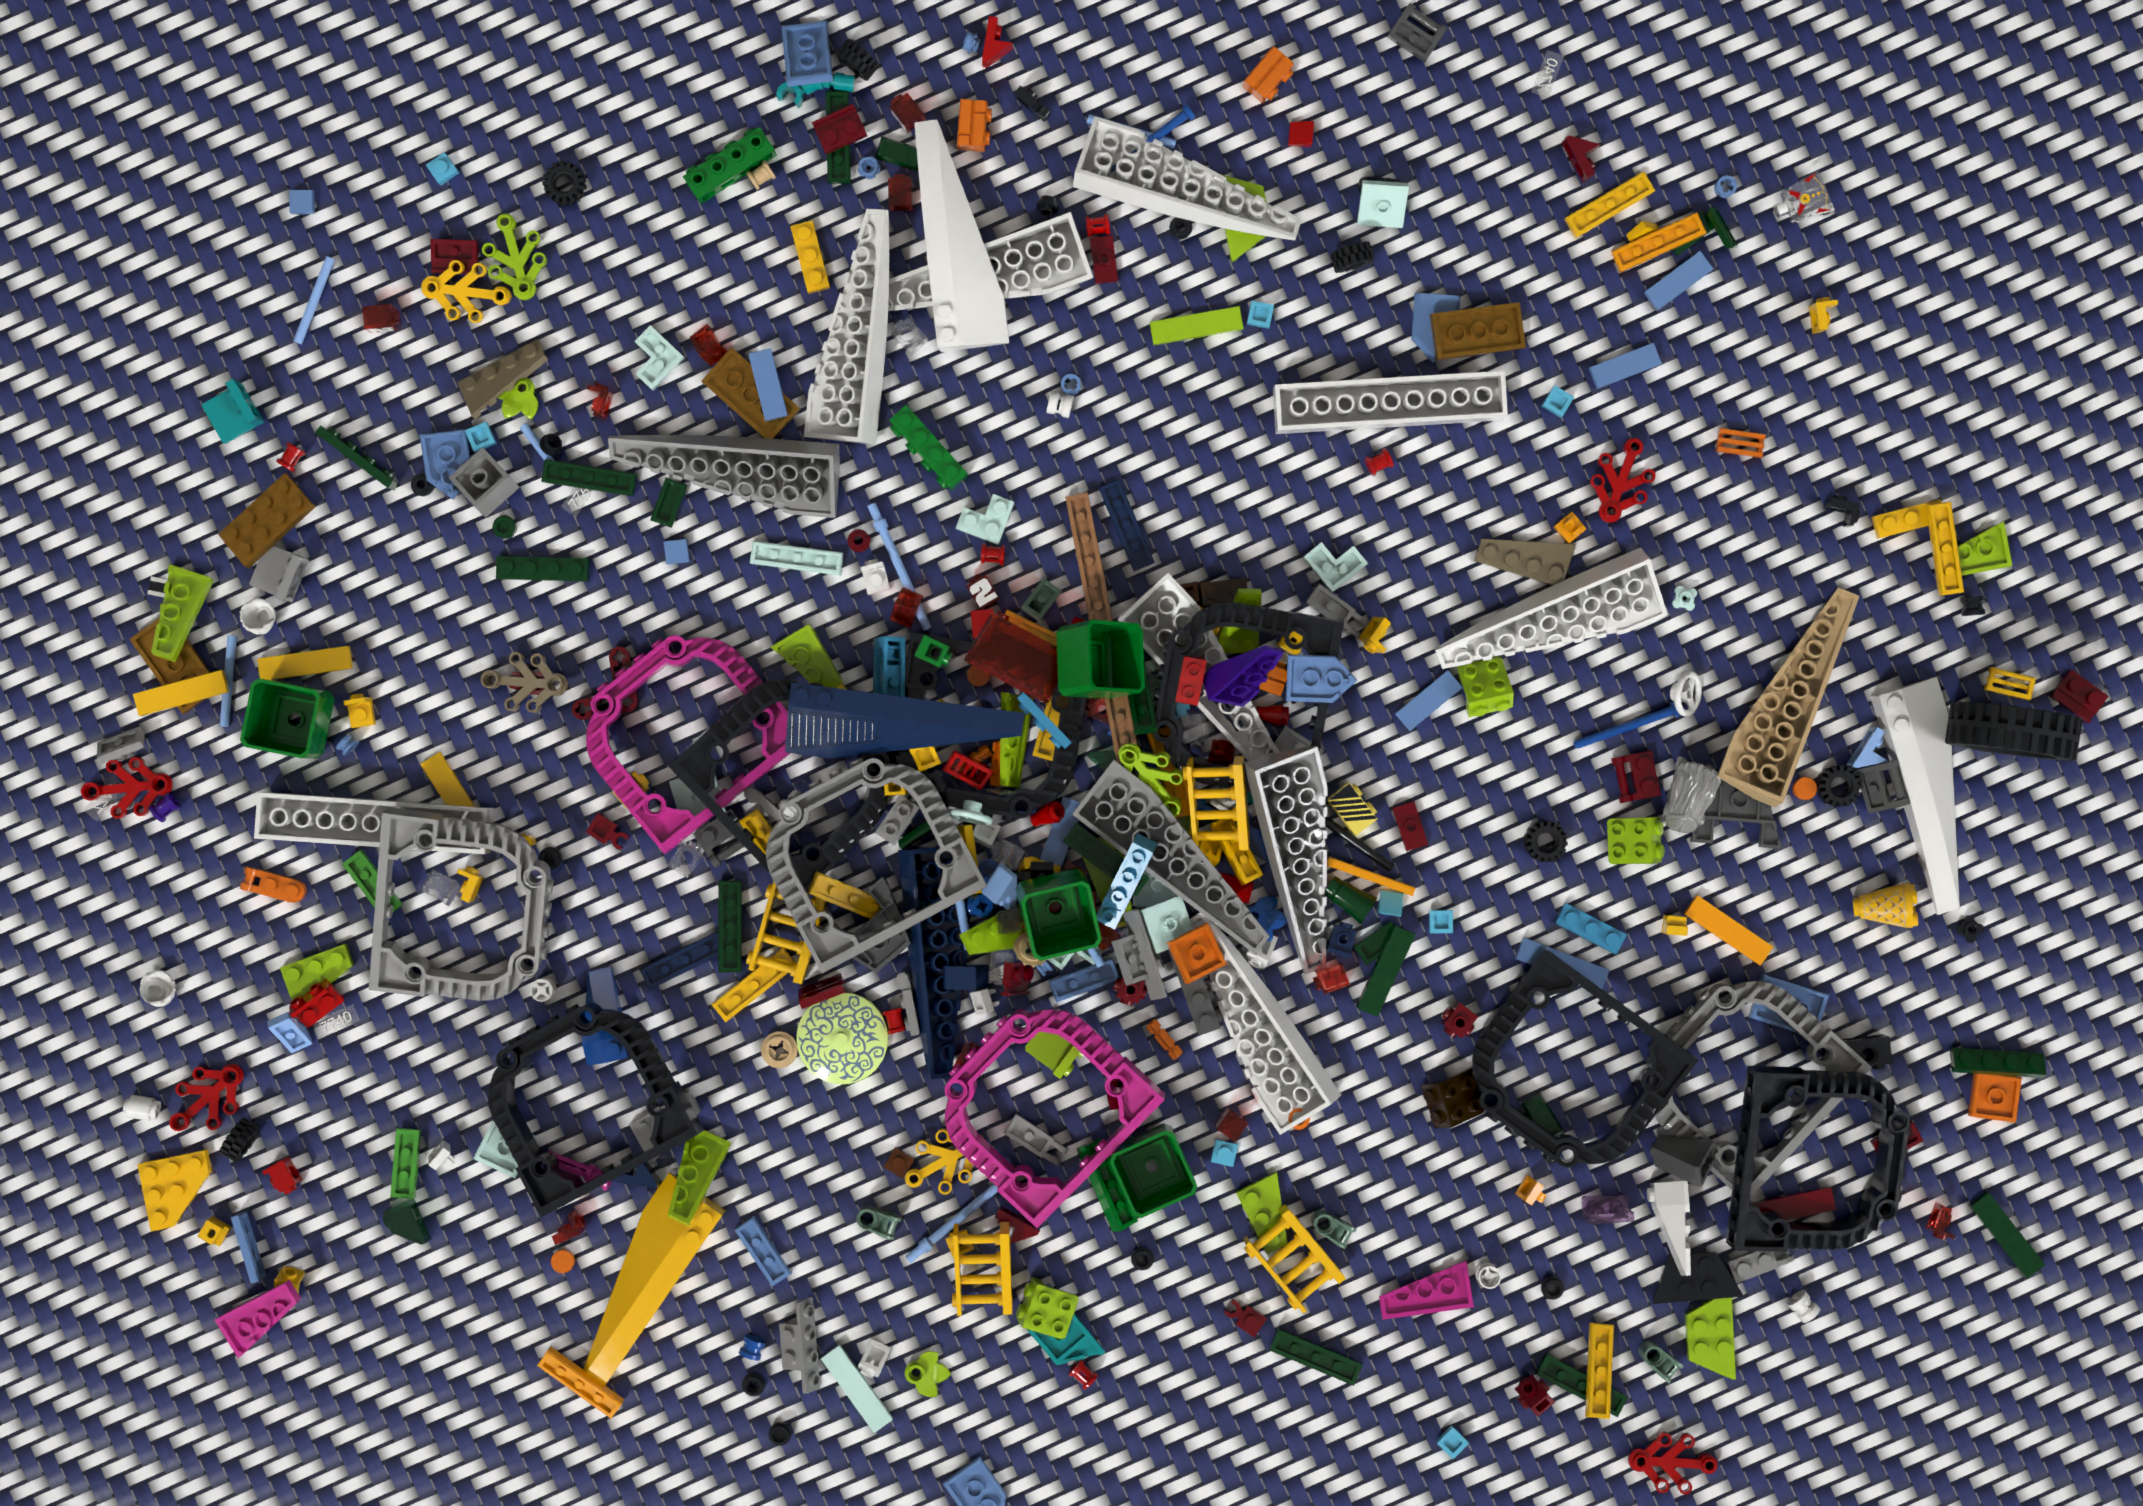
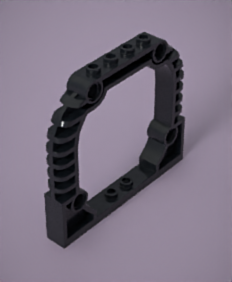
M1221 602L1203 608L1187 622L1185 627L1175 629L1171 634L1169 642H1164L1162 655H1166L1165 665L1160 664L1158 678H1162L1161 687H1156L1154 700L1158 701L1157 710L1154 709L1157 732H1153L1155 739L1163 743L1165 752L1170 755V761L1174 767L1183 771V766H1187L1188 758H1193L1194 768L1229 767V765H1233L1196 755L1182 741L1184 724L1176 714L1177 702L1175 697L1184 656L1191 657L1197 651L1203 633L1217 627H1238L1283 636L1286 645L1293 650L1304 648L1309 655L1336 656L1338 658L1344 621L1237 602ZM1293 631H1298L1302 634L1303 638L1300 642L1294 643L1289 639V635ZM1178 634H1184L1188 638V643L1186 645H1178L1175 637ZM1314 702V706L1318 707L1316 716H1311L1309 729H1313L1310 746H1318L1319 751L1329 703ZM1161 725H1168L1171 728V733L1169 735H1162L1159 732V727ZM1245 770V775H1246V789H1247V792H1250V793H1251L1250 786H1249V782H1248V778H1247V774H1246V770ZM1230 776L1195 777V781L1202 784L1223 788L1234 786V779H1230Z
M911 632L905 666V697L926 700L927 692L939 686L940 676L938 672L942 668L914 656L926 634ZM926 635L951 647L949 652L953 653L950 662L956 658L957 650L983 654L982 658L996 661L997 656L1005 658V662L1018 664L1019 660L1045 664L1044 674L1049 678L1056 691L1052 696L1051 705L1056 712L1060 713L1058 729L1072 742L1066 749L1063 746L1059 749L1055 746L1053 761L1047 778L1035 790L1016 789L1004 797L951 788L948 780L942 776L946 789L943 792L938 791L946 808L948 809L949 806L964 809V800L975 801L982 804V814L991 818L993 814L1002 815L1001 820L1015 822V818H1026L1033 813L1035 808L1045 806L1048 802L1051 803L1057 799L1068 787L1075 771L1087 704V697L1067 696L1069 705L1064 709L1058 707L1057 699L1063 695L1058 690L1057 656ZM934 649L932 651L933 657H938L940 655V651L938 649ZM926 673H931L934 679L933 683L929 686H925L922 682V677ZM909 749L894 751L897 764L906 765L918 770ZM926 770L921 771L922 774H931V772ZM1023 800L1027 802L1028 810L1026 813H1019L1017 811L1016 804L1018 801Z
M785 679L767 681L752 688L668 765L679 779L768 872L766 855L752 841L755 838L747 828L742 830L736 824L739 820L731 811L726 814L708 794L715 788L714 779L717 765L723 764L729 757L727 745L763 710L776 702L789 700L791 682L800 683ZM816 682L808 683V684H807V685L823 686L822 684L816 683ZM719 746L723 750V755L720 759L715 760L711 757L710 752L713 747ZM886 752L858 755L857 760L862 757L866 761L874 755H879L884 764H889L890 762ZM870 763L867 766L868 774L877 776L880 773V766L875 768ZM884 786L878 788L867 787L865 798L858 808L820 844L811 841L806 842L801 846L799 853L790 854L793 867L806 891H808L816 871L825 875L837 864V861L878 823L886 809L889 795L885 796ZM811 847L816 848L818 852L817 857L813 860H809L806 857V852Z
M1545 947L1483 1030L1475 1044L1472 1056L1473 1074L1481 1091L1479 1095L1481 1107L1487 1111L1485 1115L1495 1123L1499 1120L1505 1124L1504 1129L1511 1135L1516 1136L1518 1134L1524 1138L1523 1143L1530 1149H1539L1543 1152L1542 1157L1549 1163L1554 1164L1556 1162L1560 1166L1567 1168L1574 1166L1577 1162L1582 1164L1606 1163L1627 1152L1698 1062L1697 1057ZM1577 985H1580L1598 998L1599 1002L1597 1004L1608 1012L1610 1009L1618 1013L1617 1018L1623 1023L1629 1025L1631 1022L1652 1037L1647 1044L1650 1058L1649 1067L1642 1070L1639 1075V1081L1643 1089L1615 1127L1603 1138L1589 1143H1583L1572 1135L1562 1134L1554 1136L1509 1103L1510 1097L1507 1088L1494 1078V1063L1501 1047L1531 1008L1538 1010L1545 1008L1550 1001V996L1563 992H1572ZM1536 991L1544 994L1543 1001L1539 1003L1531 1000L1532 994ZM1654 1074L1658 1076L1657 1083L1652 1086L1646 1084L1647 1076ZM1487 1094H1495L1497 1101L1494 1104L1486 1103L1484 1098ZM1569 1149L1573 1152V1155L1570 1159L1565 1160L1560 1157L1561 1151Z
M588 1003L582 1007L576 1004L566 1009L567 1015L560 1018L557 1014L546 1020L547 1025L543 1028L537 1025L526 1031L528 1036L521 1039L520 1035L507 1041L509 1046L499 1051L496 1056L498 1067L492 1075L488 1088V1107L493 1122L498 1127L499 1133L502 1135L506 1146H508L513 1159H515L518 1165L515 1169L541 1217L704 1131L679 1081L675 1082L670 1070L658 1051V1047L645 1027L628 1014L610 1009L602 1010L596 1003ZM586 1011L591 1013L592 1021L587 1020L585 1017ZM603 1030L618 1038L628 1050L651 1094V1097L646 1102V1108L648 1113L654 1117V1126L650 1137L653 1147L636 1156L631 1153L620 1159L621 1164L614 1166L612 1163L601 1169L602 1174L583 1183L579 1175L559 1168L558 1158L553 1153H543L518 1108L514 1096L515 1078L530 1067L533 1054L573 1032L580 1036H590ZM508 1053L514 1056V1063L509 1061ZM657 1099H661L664 1102V1109L658 1106ZM541 1161L547 1165V1170L541 1167Z
M1747 1066L1726 1243L1734 1251L1787 1252L1788 1249H1847L1858 1242L1861 1243L1866 1240L1873 1230H1878L1883 1221L1893 1219L1897 1214L1898 1205L1902 1198L1900 1190L1905 1176L1903 1168L1908 1154L1906 1146L1911 1128L1908 1114L1897 1107L1888 1089L1872 1076L1854 1071L1803 1070L1801 1067ZM1794 1089L1793 1094L1788 1096L1790 1091ZM1808 1097L1857 1098L1869 1101L1872 1104L1871 1121L1880 1132L1873 1185L1861 1195L1858 1211L1844 1220L1829 1223L1787 1222L1776 1211L1771 1210L1762 1213L1750 1201L1752 1178L1756 1173L1754 1162L1755 1155L1758 1153L1757 1137L1760 1118H1769L1786 1104L1794 1108L1800 1107Z

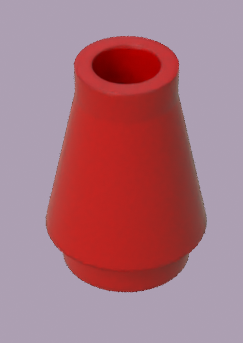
M1284 704L1257 706L1256 711L1261 721L1280 727L1288 725L1289 707H1284Z
M1057 801L1048 802L1037 812L1031 814L1030 820L1035 827L1059 823L1064 818L1065 811L1061 803Z

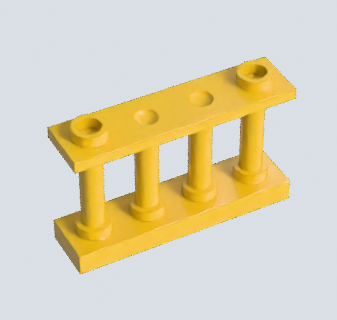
M1235 756L1233 765H1229V767L1194 768L1193 758H1188L1187 766H1183V779L1188 781L1192 829L1188 830L1189 836L1198 847L1200 841L1235 840V842H1239V850H1249L1250 830L1244 756ZM1230 776V779H1234V786L1226 789H1196L1195 777ZM1231 798L1236 800V807H1233V810L1197 811V799ZM1233 819V821H1237L1238 828H1235L1234 831L1199 832L1198 820Z
M773 881L772 885L768 884L766 890L767 905L754 951H749L746 964H749L748 970L754 971L758 964L790 973V976L794 977V983L804 984L812 955L805 941L800 940V942L766 933L769 920L797 927L792 916L772 911L775 898L783 900ZM814 896L810 898L818 911L825 909L827 901ZM822 916L816 919L818 927H820ZM763 942L797 951V954L800 955L798 964L794 963L792 965L760 956Z
M1284 1204L1278 1209L1282 1215L1279 1218L1280 1221L1254 1243L1245 1236L1243 1238L1246 1244L1244 1249L1252 1259L1256 1256L1289 1296L1287 1301L1294 1310L1299 1308L1304 1314L1307 1311L1302 1303L1304 1299L1327 1280L1335 1279L1340 1284L1346 1278L1287 1205ZM1292 1227L1296 1232L1294 1239L1266 1260L1259 1250L1285 1228L1289 1229ZM1306 1244L1310 1249L1309 1255L1283 1277H1280L1273 1267L1297 1247ZM1320 1261L1325 1267L1322 1269L1323 1272L1295 1295L1288 1284L1314 1262L1317 1264Z
M1000 1222V1231H995V1234L959 1235L958 1223L954 1224L953 1233H949V1247H954L956 1293H952V1307H957V1316H962V1304L998 1303V1306H1003V1315L1012 1314L1009 1222ZM996 1243V1245H1000V1251L996 1252V1254L960 1255L959 1244ZM996 1263L997 1266H1001V1272H997V1274L961 1275L960 1264ZM997 1283V1286H1002V1291L998 1292V1294L962 1295L961 1284Z

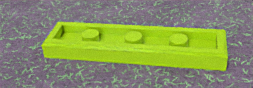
M1240 306L1149 322L1153 346L1244 329Z

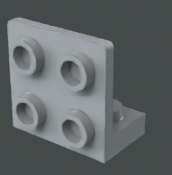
M273 546L259 559L249 584L273 594L279 599L293 602L309 559Z

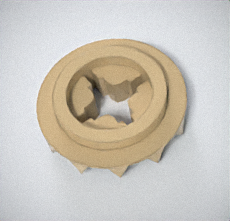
M1026 933L1018 936L1014 942L1013 952L1016 954V960H1021L1024 966L1031 965L1033 968L1037 965L1042 966L1046 960L1040 961L1033 957L1032 952L1025 953L1029 947Z
M776 1031L771 1033L762 1043V1057L771 1067H787L797 1057L798 1048L794 1037L786 1032ZM784 1041L783 1049L789 1053H781L776 1059L777 1051L770 1046H778Z

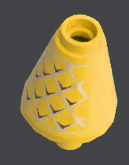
M1905 882L1859 895V898H1853L1854 916H1860L1861 919L1913 928V926H1918V914L1915 906H1913V904H1917V891L1914 884Z

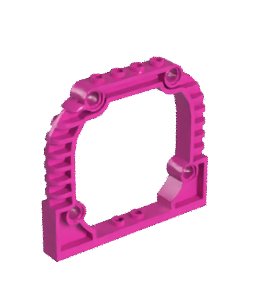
M673 635L665 640L659 639L651 646L653 650L646 655L642 653L633 660L635 663L629 669L626 667L616 673V679L610 684L608 681L602 684L597 689L599 693L592 698L590 703L591 709L594 712L586 733V747L590 761L596 771L664 854L671 851L713 817L714 814L706 807L698 815L694 816L689 810L668 807L666 799L659 794L647 795L614 754L609 741V726L621 716L623 710L622 701L667 665L682 667L694 658L713 662L729 676L743 695L757 685L764 683L737 650L727 643L712 638L698 637L684 640L680 636ZM674 642L682 645L681 651L676 654L670 652V645ZM601 700H608L609 708L606 711L601 712L598 710L597 705ZM776 702L761 712L769 714L770 720L767 724H759L757 717L752 721L758 730H762L761 753L765 756L766 760L746 776L742 773L732 781L734 786L729 790L724 788L714 796L716 798L715 802L722 809L744 792L747 787L749 788L791 754L785 752L788 711L780 702ZM654 799H658L661 802V808L657 812H652L649 808L650 802Z
M1018 1009L1009 1017L1004 1015L996 1024L998 1028L993 1033L989 1031L980 1040L983 1044L978 1049L973 1047L966 1054L965 1058L967 1060L962 1065L958 1063L949 1072L951 1077L946 1083L944 1090L948 1098L945 1109V1124L952 1143L969 1162L998 1187L997 1191L1036 1228L1165 1100V1093L1126 1056L1123 1057L1085 1020L1061 1009H1041L1032 1013L1025 1009ZM1021 1018L1026 1022V1026L1018 1027L1014 1020ZM1038 1032L1061 1036L1076 1047L1106 1076L1105 1090L1110 1096L1117 1097L1119 1120L1123 1123L1107 1140L1102 1139L1094 1148L1096 1152L1091 1157L1086 1155L1079 1163L1080 1168L1065 1183L1058 1177L1046 1178L1035 1176L1034 1171L1028 1165L1014 1167L976 1131L969 1121L966 1108L976 1092V1079L1012 1042L1018 1044L1026 1043L1034 1038ZM1113 1079H1120L1123 1082V1086L1115 1087L1111 1084V1081ZM959 1083L963 1090L960 1092L955 1091L952 1088V1084ZM1019 1175H1023L1028 1179V1181L1026 1183H1021L1017 1180L1016 1177Z

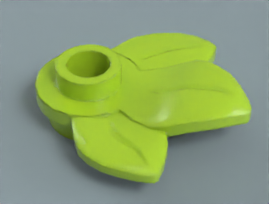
M521 378L516 382V387L510 392L506 390L497 397L503 400L501 409L505 418L513 417L522 412L529 419H533L537 413L538 400L534 396L535 385L529 378ZM522 384L526 385L524 392L519 391V387Z
M934 1351L922 1353L917 1361L910 1362L905 1368L906 1379L910 1383L915 1384L920 1394L927 1397H937L936 1383L946 1380L951 1375L945 1365L937 1363L938 1352ZM918 1368L921 1373L914 1375L912 1370Z

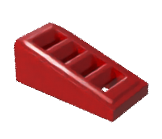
M956 750L953 751L942 768L943 771L979 790H982L993 773L989 765ZM956 758H959L960 761L954 769L951 768ZM966 762L967 764L963 768L962 772H960L959 769L961 768L963 763ZM970 766H974L969 775H967L966 773ZM979 769L980 772L978 773V775L976 776V778H974V777H973L974 774H975L976 771Z

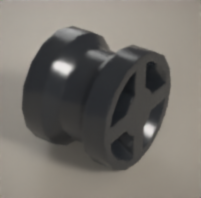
M1984 596L1960 598V602L1963 604L1962 616L1985 614V609L1982 606Z

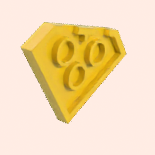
M208 1149L137 1164L150 1231L171 1228L178 1224L181 1216L198 1194L202 1184L212 1173Z

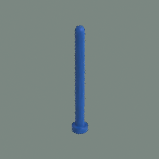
M1187 104L1181 107L1182 112L1146 139V142H1153L1154 139L1159 141L1185 120L1189 119L1191 121L1194 119L1195 116ZM1116 164L1111 167V173L1116 169Z
M1671 702L1670 707L1577 739L1573 742V745L1579 749L1672 715L1677 718L1681 715L1677 712L1675 703Z

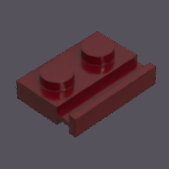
M854 104L812 122L826 155L867 137Z
M430 239L431 273H443L449 268L451 261L459 260L463 262L465 267L461 274H468L472 271V266L479 263L478 240ZM455 263L453 269L458 272L460 265Z
M2068 670L2056 686L2053 694L2049 697L2075 716L2082 718L2085 723H2090L2092 717L2097 714L2109 696L2075 671Z
M1022 961L1004 962L1002 985H1005V992H1001V995L1009 997L1029 995L1030 991H1027V985L1031 984L1034 975L1033 967L1031 965L1024 966Z
M839 973L798 989V1002L801 1009L845 993L842 974Z

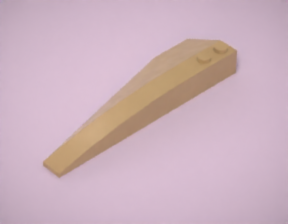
M1839 587L1835 590L1732 735L1717 775L1718 778L1753 799L1772 807H1777L1784 802L1860 596Z

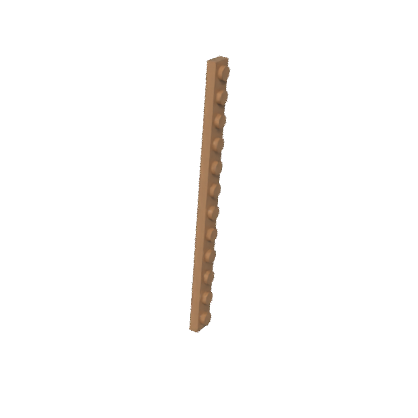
M1088 492L1067 496L1065 499L1089 620L1113 621ZM1127 696L1105 699L1116 761L1121 765L1124 764L1121 762L1118 754L1120 747L1125 743L1137 745Z

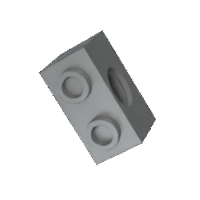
M900 795L875 833L892 845H896L920 810L919 805L905 795Z

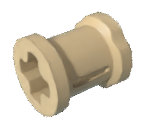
M765 160L755 170L746 172L756 190L760 189V185L769 179L774 180L776 178Z

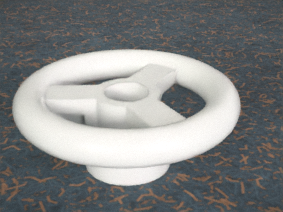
M1687 671L1681 675L1677 683L1672 685L1670 698L1674 701L1677 712L1682 716H1690L1697 710L1702 695L1701 680L1695 672ZM1695 685V695L1693 699V688ZM1681 702H1684L1688 706L1687 710L1683 708Z

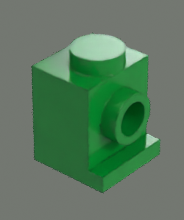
M924 635L914 656L942 668L943 664L948 665L953 653L949 652L951 647ZM934 649H938L940 651V655L938 657L932 656V651Z

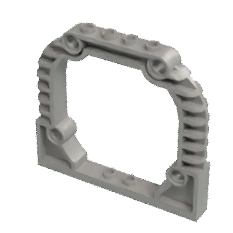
M861 757L850 763V769L843 772L840 768L829 774L831 779L823 783L819 779L808 785L810 790L804 793L798 790L787 796L789 801L785 802L779 809L778 815L780 819L773 827L766 847L768 870L821 973L834 968L987 887L937 789L924 774L912 767L902 764H884L878 758H870L864 761ZM870 763H876L880 766V773L877 776L868 774L867 766ZM892 782L906 789L915 799L940 846L936 850L934 858L938 867L943 869L937 890L941 899L918 911L913 908L902 914L904 916L903 919L897 922L895 919H892L882 925V930L859 941L855 933L847 932L834 926V918L830 912L826 910L818 911L793 867L789 853L790 837L792 833L798 831L807 823L810 811L860 784L868 788H878ZM792 806L797 810L795 819L786 818L784 814L786 807ZM944 851H949L953 855L952 861L948 864L942 863L939 859L940 854ZM818 917H826L829 921L828 927L824 929L819 928L816 925Z
M388 807L382 812L369 990L421 997L431 994L434 996H447L476 1001L495 1000L514 991L526 976H532L537 972L542 961L546 960L548 947L544 946L545 938H548L550 926L546 924L547 916H550L552 906L551 902H548L549 894H552L554 881L550 880L551 870L549 865L545 861L538 860L535 850L532 849L521 834L512 830V828L497 823L444 817V814ZM423 834L430 835L432 842L425 841ZM438 843L490 849L504 854L517 866V883L526 892L522 944L510 956L508 968L493 974H475L432 968L427 958L423 956L411 958L401 949L397 942L387 941L388 922L393 914V905H390V897L393 896L395 890V883H392L393 860H398L402 855L414 848L422 852H429ZM532 870L539 871L542 878L534 877ZM525 958L531 959V960L533 961L534 965H533V966L527 965V964L525 963L524 959H525ZM412 967H418L422 974L414 972Z
M1762 981L1742 982L1731 987L1719 983L1711 987L1710 990L1708 988L1700 994L1698 1003L1695 1006L1691 1005L1683 1013L1684 1018L1679 1023L1675 1022L1667 1031L1669 1033L1667 1036L1687 1050L1718 1015H1732L1740 1010L1745 1003L1760 1004L1774 1011L1809 1044L1806 1050L1807 1057L1820 1066V1071H1854L1867 1074L1872 1068L1787 991L1774 984ZM1726 990L1728 992L1727 999L1722 1002L1719 1001V993ZM1820 1048H1824L1825 1055L1818 1059L1816 1056L1817 1051ZM1648 1056V1058H1647V1065H1648V1067H1649L1650 1058H1649V1056ZM1651 1074L1648 1085H1655L1658 1081V1076ZM1672 1096L1655 1115L1659 1124L1672 1136L1712 1141L1681 1113L1675 1105ZM1822 1097L1810 1111H1805L1799 1117V1123L1794 1128L1791 1127L1784 1133V1139L1766 1158L1759 1152L1755 1155L1756 1173L1752 1178L1750 1198L1843 1098ZM1720 1141L1717 1144L1714 1143L1716 1161L1710 1171L1732 1190L1737 1147L1728 1141ZM1731 1149V1156L1728 1159H1722L1723 1151Z

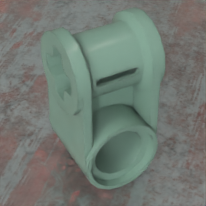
M863 1205L858 1210L856 1220L862 1229L876 1233L883 1238L894 1240L895 1229L898 1222H901L902 1217L872 1205ZM864 1212H869L873 1215V1220L865 1222L862 1220L861 1215Z
M1317 1210L1311 1217V1223L1315 1230L1343 1249L1347 1247L1346 1242L1352 1232L1357 1230L1348 1222L1337 1218L1325 1210ZM1320 1218H1328L1326 1226H1317Z
M1651 1340L1643 1341L1638 1348L1640 1357L1669 1384L1671 1377L1677 1370L1684 1367L1670 1353L1665 1352ZM1651 1349H1655L1654 1356L1648 1358L1647 1353Z

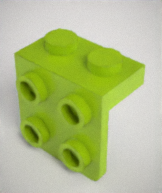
M1492 657L1491 660H1479L1458 666V675L1466 695V712L1468 717L1483 716L1486 713L1505 711L1513 707L1514 692L1501 657Z
M1660 817L1609 819L1607 821L1609 863L1654 864L1662 862L1665 851L1664 846L1661 844V835H1663L1664 827L1663 823L1660 822Z
M1038 1032L1025 1046L1026 1052L1051 1069L1053 1074L1059 1079L1063 1075L1067 1077L1074 1068L1072 1062L1077 1056L1079 1058L1083 1056L1070 1042L1052 1033Z
M1032 1277L1030 1283H1027L1024 1288L1025 1297L1023 1303L1017 1308V1321L1022 1328L1064 1339L1079 1300L1077 1295L1045 1286L1041 1279Z

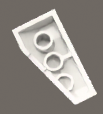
M1688 1182L1650 1183V1188H1647V1199L1651 1202L1652 1209L1680 1275H1691L1690 1245L1686 1242V1238H1688L1690 1233V1225L1685 1219L1686 1212H1690Z

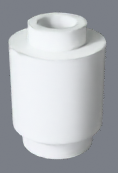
M131 1095L124 1102L123 1112L126 1113L127 1118L146 1121L156 1120L160 1113L161 1102L156 1101L155 1098Z

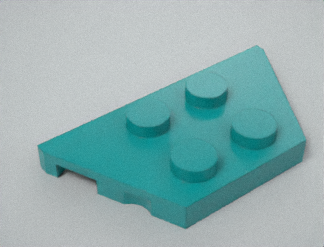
M1075 1313L1064 1339L1027 1329L1056 1365L1105 1353V1349Z

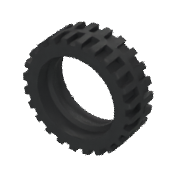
M1957 701L1950 703L1945 743L1961 748L2006 755L2076 761L2083 719L2047 710Z

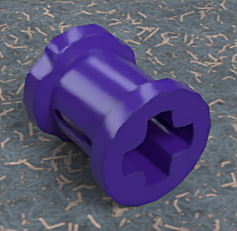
M169 792L164 795L165 798L149 807L152 815L162 823L166 821V817L173 811L181 808L180 802Z

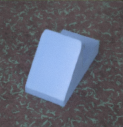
M1870 727L1846 766L1859 768L1887 762L1886 759L1873 751L1881 746L1884 740L1882 736L1885 731L1879 727Z
M1001 863L986 883L987 887L982 889V893L993 903L1003 906L1011 912L1017 908V893L1015 889L1017 887V875Z
M289 1012L267 1021L269 1030L291 1053L312 1044V1039L306 1026L297 1017L292 1018Z

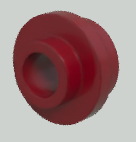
M854 530L848 536V546L855 552H864L870 546V536L864 530ZM858 536L863 538V542L860 545L855 544V538Z

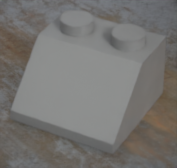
M483 447L448 477L485 518L520 488Z

